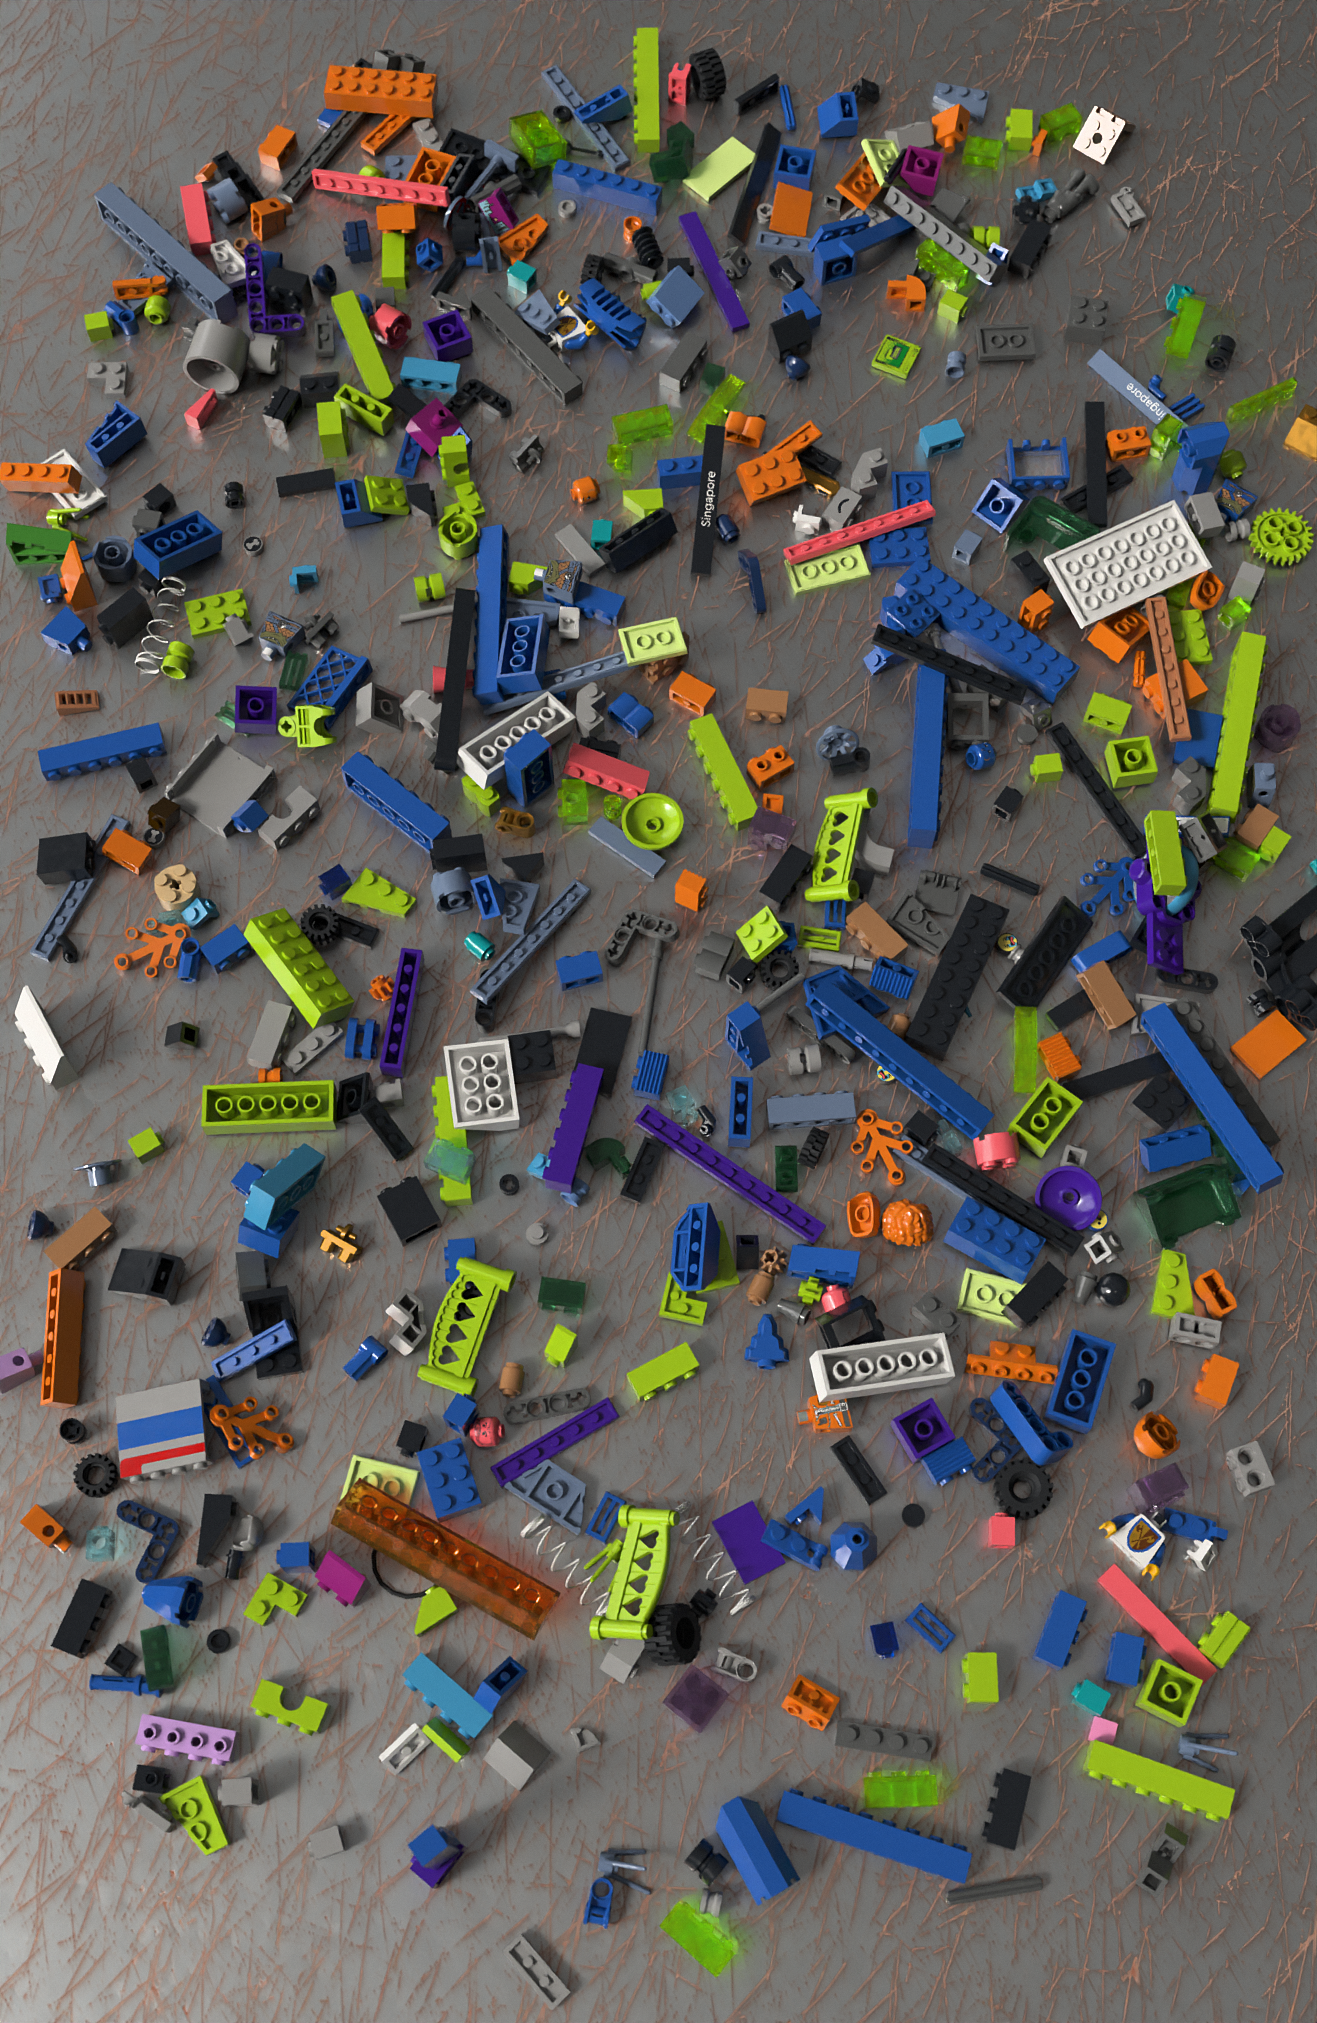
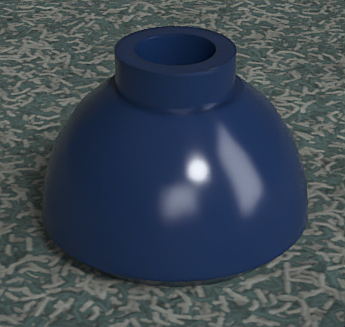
M328 264L320 266L316 270L315 275L312 276L313 285L325 291H333L337 283L333 268Z
M789 355L786 358L785 367L788 372L786 376L794 381L806 375L811 369L810 364L801 358Z
M34 1210L30 1216L27 1238L34 1241L42 1239L47 1234L51 1235L54 1222L50 1221L43 1212Z
M214 1317L203 1334L202 1346L217 1347L221 1344L225 1346L231 1333L227 1332L226 1325L220 1318Z

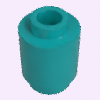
M472 931L464 940L466 949L481 961L490 960L495 954V944L480 932Z

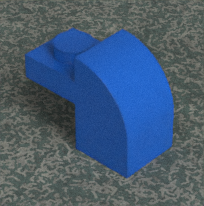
M874 645L875 649L863 658L873 675H878L890 663L899 665L906 659Z

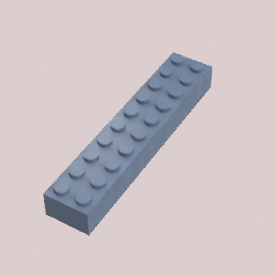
M112 182L94 194L102 220L142 257L150 261L172 279L173 285L211 319L221 320V324H225L237 315L232 288L227 283L224 284L216 273H212L204 262L197 260L192 251H187L181 241H176L167 229L164 230L155 218L152 219L144 208L137 206L133 198L127 197L120 187H116Z

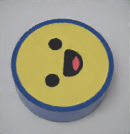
M1100 1210L1097 1218L1087 1226L1088 1229L1094 1232L1102 1231L1108 1224L1107 1214Z

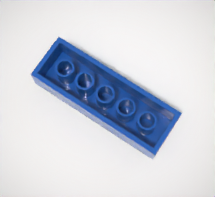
M357 751L341 767L345 786L429 853V849L433 848L432 840L452 838L450 821L446 816L436 813L428 802L423 803L414 791H408L404 788L400 780L390 777L389 773L382 766H376L368 755L365 754L363 756Z

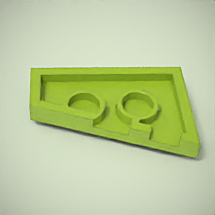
M368 868L364 869L341 898L344 903L358 904L363 908L377 909L383 913L405 918L417 903L416 898Z
M1163 1249L1150 1314L1170 1319L1176 1312L1195 1316L1186 1254Z

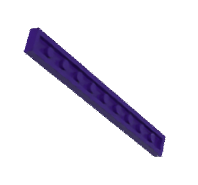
M648 1104L634 1120V1123L812 1245L815 1244L825 1230L826 1225Z

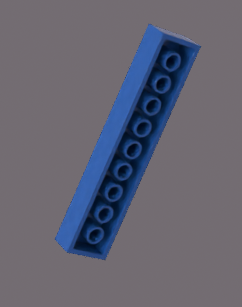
M920 556L896 582L894 595L901 598L909 589H912L940 613L935 623H938L942 629L1018 682L1027 685L1029 690L1052 706L1076 680L1080 669L1079 665Z
M918 664L907 847L932 849L933 842L938 839L941 820H939L942 807L940 795H942L943 788L941 777H943L944 770L942 759L944 758L945 751L943 741L945 740L946 733L944 723L946 722L947 715L945 705L947 704L948 693H946V687L948 686L949 676L921 664Z

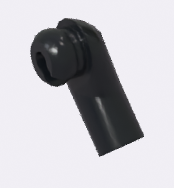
M63 932L56 940L63 947L64 961L73 963L77 958V947Z
M702 1105L697 1109V1113L703 1119L699 1131L707 1137L712 1135L715 1130L716 1118L706 1105Z
M1146 1378L1139 1380L1140 1396L1130 1403L1136 1412L1153 1400L1154 1385L1152 1381Z

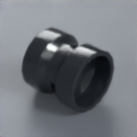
M239 482L226 483L223 487L224 494L226 495V506L230 509L242 508L245 505L243 485Z
M1265 989L1254 992L1246 999L1249 1005L1254 1007V1013L1258 1018L1267 1015L1276 1008L1274 1002L1268 999V993Z
M75 1418L66 1419L60 1425L59 1432L61 1437L71 1445H79L87 1437L86 1427Z

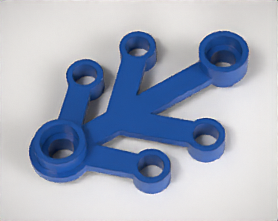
M1123 857L1118 863L1106 862L1103 859L1094 862L1093 869L1097 873L1105 870L1117 871L1112 877L1093 876L1091 873H1085L1080 877V883L1085 887L1104 885L1090 901H1084L1078 906L1087 917L1090 918L1095 915L1096 906L1109 892L1111 897L1109 911L1111 915L1118 916L1123 913L1124 907L1120 903L1119 882L1122 878L1124 881L1123 900L1126 902L1135 900L1132 879L1129 876V870L1125 867V864H1128L1130 867L1134 861L1132 858ZM1098 863L1102 864V869L1098 867ZM1085 877L1089 878V883L1085 881ZM1127 892L1131 893L1132 898L1127 896ZM1087 905L1091 908V912L1086 909ZM1114 906L1119 908V912L1114 910Z

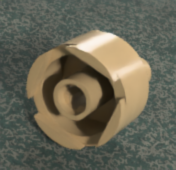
M182 864L168 867L155 877V892L161 905L169 912L181 914L197 897H201V889L195 875Z

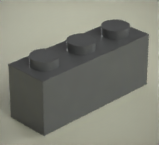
M687 331L661 369L660 384L680 393L682 388L688 385L692 373L695 374L701 360L707 357V340Z

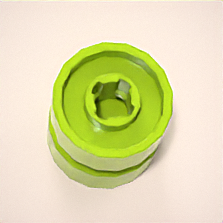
M973 226L971 238L989 251L992 243L997 245L1000 243V227L989 226L985 229L984 226Z
M441 572L430 574L429 578H426L424 575L413 577L419 603L430 601L431 597L435 600L446 598Z
M172 641L166 652L167 656H165L161 665L162 672L172 678L184 679L189 669L188 663L193 659L194 649L183 642Z

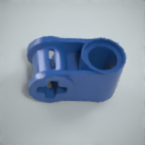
M600 1877L593 1882L583 1924L593 1923L602 1925L604 1929L608 1928L614 1886L608 1878ZM599 1882H605L609 1886V1893L604 1897L596 1893L595 1887ZM592 1913L603 1915V1917L592 1915Z

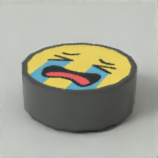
M880 1065L877 1067L875 1077L880 1084L890 1085L896 1080Z

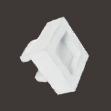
M1205 1539L1203 1543L1195 1540L1194 1544L1199 1549L1197 1552L1188 1550L1187 1553L1195 1561L1199 1569L1207 1572L1219 1553L1215 1545L1209 1540Z

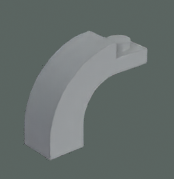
M871 808L865 809L855 859L867 870L888 876L894 849L879 846L869 838L866 827Z

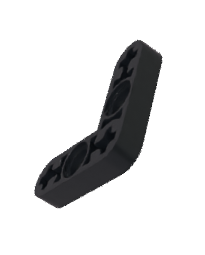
M477 379L467 381L444 405L451 413L453 412L457 419L475 402L500 418H507L512 413V404L507 398ZM492 396L494 399L492 401H485L484 397ZM463 398L467 402L465 404H458L457 400Z
M1156 968L1155 980L1164 987L1211 994L1218 986V979L1212 973L1183 968L1184 973L1179 974L1175 982V974ZM1164 972L1167 973L1168 980L1164 979L1162 975ZM1183 975L1190 976L1192 983H1183L1181 977ZM1205 980H1209L1210 987H1206Z

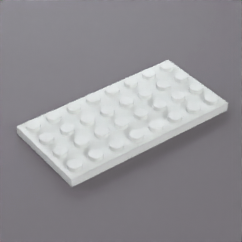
M1175 500L1049 555L1043 560L1081 629L1136 605L1146 598H1151L1188 581L1212 568Z

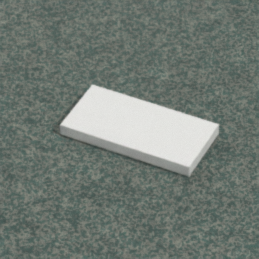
M65 448L40 463L72 465L82 475L78 494L52 493L64 508L82 509L80 512L70 513L75 520L108 500L104 492Z

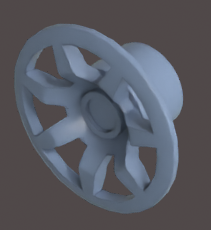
M839 725L830 726L824 731V735L819 738L816 744L817 755L822 760H829L823 754L829 753L830 750L831 757L837 756V751L839 750L842 754H847L845 746L854 747L849 752L851 753L859 747L858 735L854 731L842 728ZM853 736L855 741H848V739ZM821 744L826 745V747L820 751Z
M116 1159L75 1167L73 1171H87L90 1187L112 1183L110 1166L122 1162V1160Z

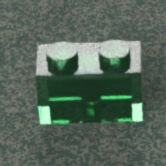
M542 1277L537 1301L538 1308H542V1311L547 1313H554L555 1310L562 1311L568 1316L582 1314L586 1295V1283Z

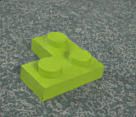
M473 481L455 486L459 502L442 507L444 516L451 512H456V514L465 512L474 519L486 516Z
M669 1272L659 1317L703 1326L707 1302L686 1298L687 1292L681 1290Z
M268 1572L243 1615L265 1627L276 1606L297 1617L309 1596Z

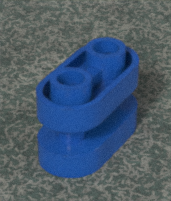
M349 1018L345 1043L346 1059H355L356 1053H362V1060L372 1061L373 1056H377L375 1037H379L380 1024L376 1023V1019H366V1024L361 1025L359 1018ZM359 1033H364L363 1045L357 1044Z

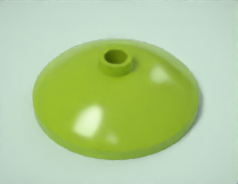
M646 793L639 795L627 804L622 814V829L625 836L632 844L641 849H664L672 845L679 838L683 830L684 819L679 805L673 799L663 794ZM654 826L656 829L651 830L649 827Z

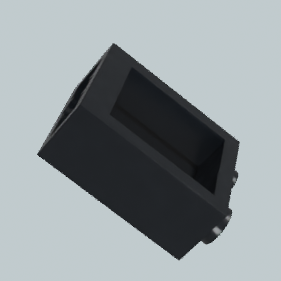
M860 1295L815 1318L827 1349L885 1340L883 1335L885 1328L881 1320L877 1319L875 1315L877 1308L871 1299L868 1300L865 1296ZM862 1309L871 1331L840 1346L831 1324Z

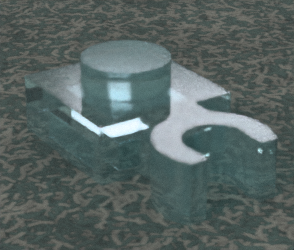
M179 909L158 913L159 919H156L158 922L169 926L182 923ZM150 920L148 922V925L153 924L155 926V922L153 920ZM146 929V932L149 935H155L159 931L156 929Z
M686 1085L666 1093V1098L675 1115L680 1112L682 1113L681 1120L685 1126L688 1125L686 1117L689 1115L693 1116L695 1121L698 1120L697 1112L691 1109V1107L695 1106V1102Z
M945 1119L938 1121L939 1128L937 1132L943 1138V1149L956 1157L960 1156L963 1147L953 1130H950Z

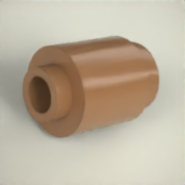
M894 1014L887 1028L905 1040L911 1021L905 1014Z
M759 1271L757 1275H754L746 1292V1296L749 1298L748 1301L756 1306L766 1304L775 1285L773 1283L775 1278L764 1271Z
M512 1362L506 1363V1367L502 1370L499 1391L503 1392V1396L515 1398L516 1395L521 1394L525 1375L523 1365Z

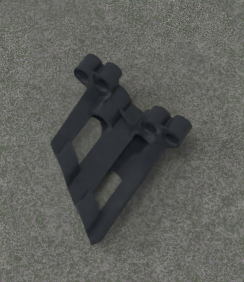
M1317 885L1269 925L1255 915L1240 927V933L1252 954L1251 965L1253 971L1261 981L1266 983L1275 997L1278 1011L1287 1020L1292 1019L1295 1023L1310 1031L1317 1029V985L1310 978L1312 971L1317 968V933L1309 940H1303L1300 936V928L1302 922L1317 910Z

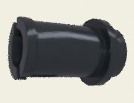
M229 1549V1554H226L228 1560L223 1578L239 1580L241 1562L245 1557L243 1556V1551Z

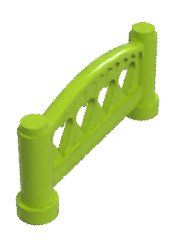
M873 787L864 788L860 792L831 795L825 798L824 805L829 811L823 821L815 845L812 868L813 886L805 891L807 901L822 902L841 899L856 901L858 899V883L855 880H850L864 810L875 808L878 804V794ZM843 813L849 817L843 823L835 827V823L837 822L836 817L838 814ZM836 831L845 835L841 840L831 845L832 836ZM834 849L841 853L839 857L827 864L831 850ZM828 868H832L837 872L836 875L823 882L826 876L825 871Z
M460 1257L456 1265V1270H459L460 1274L446 1294L434 1322L428 1364L420 1366L417 1376L423 1381L460 1393L462 1396L466 1393L474 1397L479 1384V1379L471 1376L500 1291L510 1292L512 1290L517 1271L509 1268L503 1270L468 1257ZM472 1281L483 1296L465 1300L462 1294L467 1290L466 1283ZM465 1303L475 1317L457 1321L455 1314L459 1312V1304ZM457 1324L467 1339L453 1343L448 1342L447 1336L451 1333V1326ZM445 1346H450L460 1359L459 1361L441 1364L439 1361Z
M623 1504L619 1509L618 1521L622 1528L628 1529L606 1616L595 1615L590 1622V1635L594 1640H605L606 1638L647 1640L652 1637L653 1627L651 1624H648V1621L661 1596L668 1572L671 1549L670 1530L671 1527L678 1526L680 1522L679 1512L672 1509L636 1508L634 1505ZM658 1531L659 1535L656 1538V1546L648 1548L641 1540ZM653 1553L649 1570L644 1571L636 1564V1561ZM648 1576L643 1593H638L630 1586L634 1581ZM642 1598L639 1614L632 1616L625 1609V1606Z

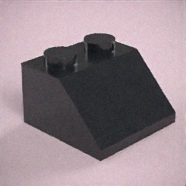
M803 309L769 324L768 350L778 364L785 362L789 355L798 356L811 350L812 335Z
M339 371L301 375L299 378L304 409L315 408L317 403L335 402L334 396L340 390Z

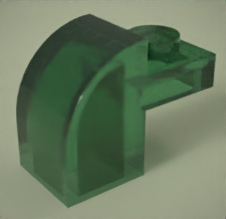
M600 1138L584 1147V1155L596 1172L611 1163L622 1180L628 1177L631 1165L628 1159L622 1156L625 1154V1146L620 1141L613 1138Z

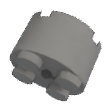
M255 332L252 335L255 336V340L250 341L248 351V363H252L253 366L249 367L250 370L273 375L277 371H282L283 360H281V352L285 348L284 340H280V337L276 335Z

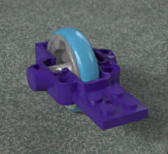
M1179 837L1182 840L1181 853L1185 859L1184 873L1188 878L1187 887L1184 888L1179 896L1154 895L1146 840L1147 853L1143 858L1132 862L1129 868V876L1133 880V894L1138 911L1142 915L1147 916V965L1179 975L1184 973L1183 924L1194 920L1195 900L1202 891V885L1198 880V862L1193 852L1184 845L1183 837Z

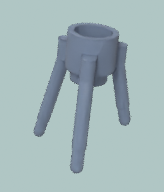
M1187 1732L1186 1735H1180L1178 1753L1184 1754L1183 1759L1193 1761L1216 1773L1219 1772L1217 1767L1195 1757L1194 1754L1199 1755L1201 1749L1226 1755H1238L1237 1751L1201 1744L1200 1740H1196L1228 1739V1734H1195Z
M609 1848L608 1852L601 1851L598 1871L604 1872V1877L612 1878L647 1895L651 1894V1891L643 1886L613 1873L618 1872L619 1867L646 1871V1866L621 1862V1857H618L622 1855L646 1854L645 1849L615 1850Z

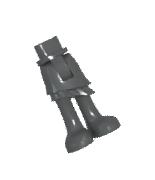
M1073 168L1069 175L1070 180L1063 188L1055 191L1053 197L1044 207L1045 210L1041 213L1042 218L1052 223L1055 219L1058 220L1073 207H1076L1082 201L1081 196L1085 192L1090 195L1099 191V184L1092 174L1086 176L1084 169Z

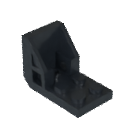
M288 1286L242 1293L243 1306L249 1330L253 1337L288 1319L297 1338L295 1342L256 1363L257 1379L264 1380L303 1373L296 1306Z

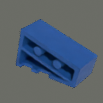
M117 400L113 404L114 408L111 413L105 415V421L101 427L97 426L85 443L92 459L104 469L148 434L141 418Z
M747 1001L727 1015L725 1040L751 1071L770 1058L771 1055L760 1017L761 1013L755 1005L751 1006Z
M806 1244L792 1245L787 1276L808 1280L809 1276L818 1278L819 1283L839 1284V1287L852 1289L856 1278L860 1252L810 1247Z

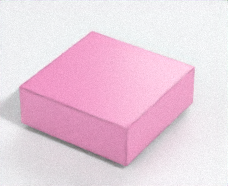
M1094 1716L1088 1740H1097L1113 1746L1118 1724Z

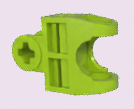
M317 704L295 706L296 715L285 716L278 721L280 734L285 737H297L298 747H318L337 743V737L326 732L324 728L325 718L335 714L334 707Z

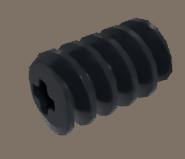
M649 226L637 229L632 235V243L639 256L641 265L657 269L663 264L664 257H662V252L655 239L653 230Z

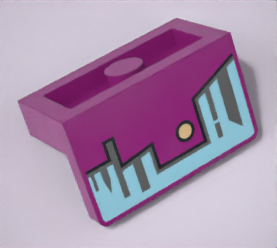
M501 187L495 189L490 197L478 203L495 235H500L513 229L519 221Z

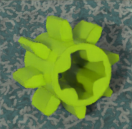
M809 1276L808 1281L802 1280L798 1296L803 1297L802 1303L812 1306L813 1301H820L824 1286L818 1284V1278Z

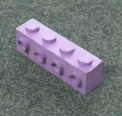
M142 1714L135 1744L141 1745V1750L155 1753L157 1748L165 1750L164 1755L179 1757V1753L189 1754V1760L202 1762L203 1757L212 1759L211 1764L225 1766L226 1762L233 1763L240 1733Z

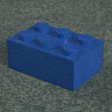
M461 1437L416 1452L439 1523L483 1508Z

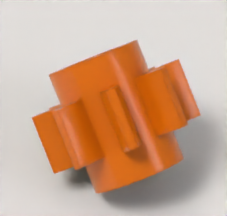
M379 975L370 982L372 988L369 992L374 999L386 1001L393 995L395 982L389 976Z

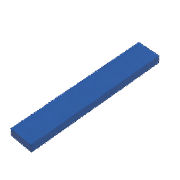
M897 215L842 239L839 246L850 257H854L912 231L915 226L901 215Z

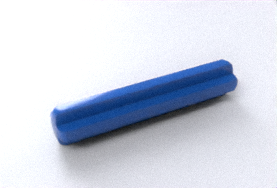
M787 84L781 85L779 92L786 127L789 131L795 130L797 123L790 89Z

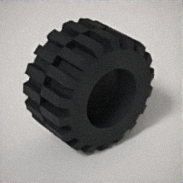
M709 48L691 54L689 57L691 82L698 97L704 101L725 94V70L720 56L715 49Z
M684 1603L656 1605L648 1621V1624H651L653 1627L652 1637L644 1640L648 1656L652 1657V1661L659 1666L684 1665L693 1662V1659H696L698 1655L697 1651H700V1641L702 1638L700 1633L701 1626H699V1619L695 1616V1611L693 1608L690 1609L688 1604Z

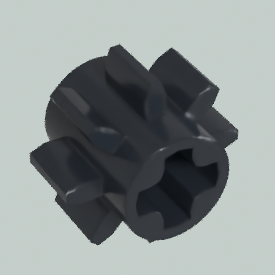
M709 1588L705 1592L699 1589L689 1602L693 1605L695 1615L699 1618L703 1614L709 1617L718 1605V1602L714 1600L717 1594Z

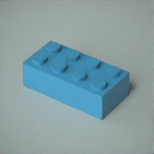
M305 1143L298 1149L294 1148L287 1158H282L273 1169H268L261 1179H256L251 1184L249 1189L251 1193L244 1206L246 1209L243 1217L265 1231L281 1218L285 1212L294 1207L316 1188L326 1156Z

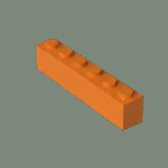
M60 1268L49 1273L40 1406L66 1409L77 1405L79 1398L78 1379L80 1376L79 1358L82 1351L80 1341L83 1331L82 1312L84 1310L85 1272Z

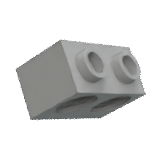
M1176 1312L1171 1318L1168 1340L1213 1350L1219 1344L1222 1321Z
M1258 1441L1233 1448L1226 1453L1228 1456L1226 1457L1227 1464L1230 1470H1234L1237 1478L1235 1480L1236 1486L1240 1492H1243L1244 1497L1270 1489L1276 1485ZM1240 1454H1245L1248 1457V1464L1240 1460ZM1249 1475L1257 1478L1258 1486L1250 1483Z
M254 1778L222 1780V1786H218V1801H222V1806L228 1808L259 1806V1780Z

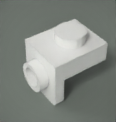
M799 505V510L794 511L793 523H796L795 531L818 535L821 517L804 515V505Z
M560 607L558 637L578 639L579 608Z

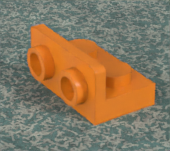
M798 1674L781 1707L787 1710L789 1714L804 1720L811 1727L823 1731L840 1698Z

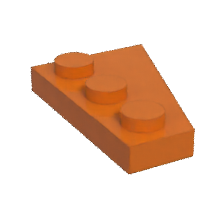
M538 213L498 237L500 252L512 265L517 260L522 262L547 233L549 224Z

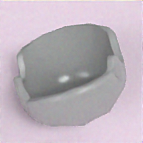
M248 1514L250 1518H241L233 1537L232 1543L234 1548L250 1551L261 1543L264 1535V1526L257 1516Z

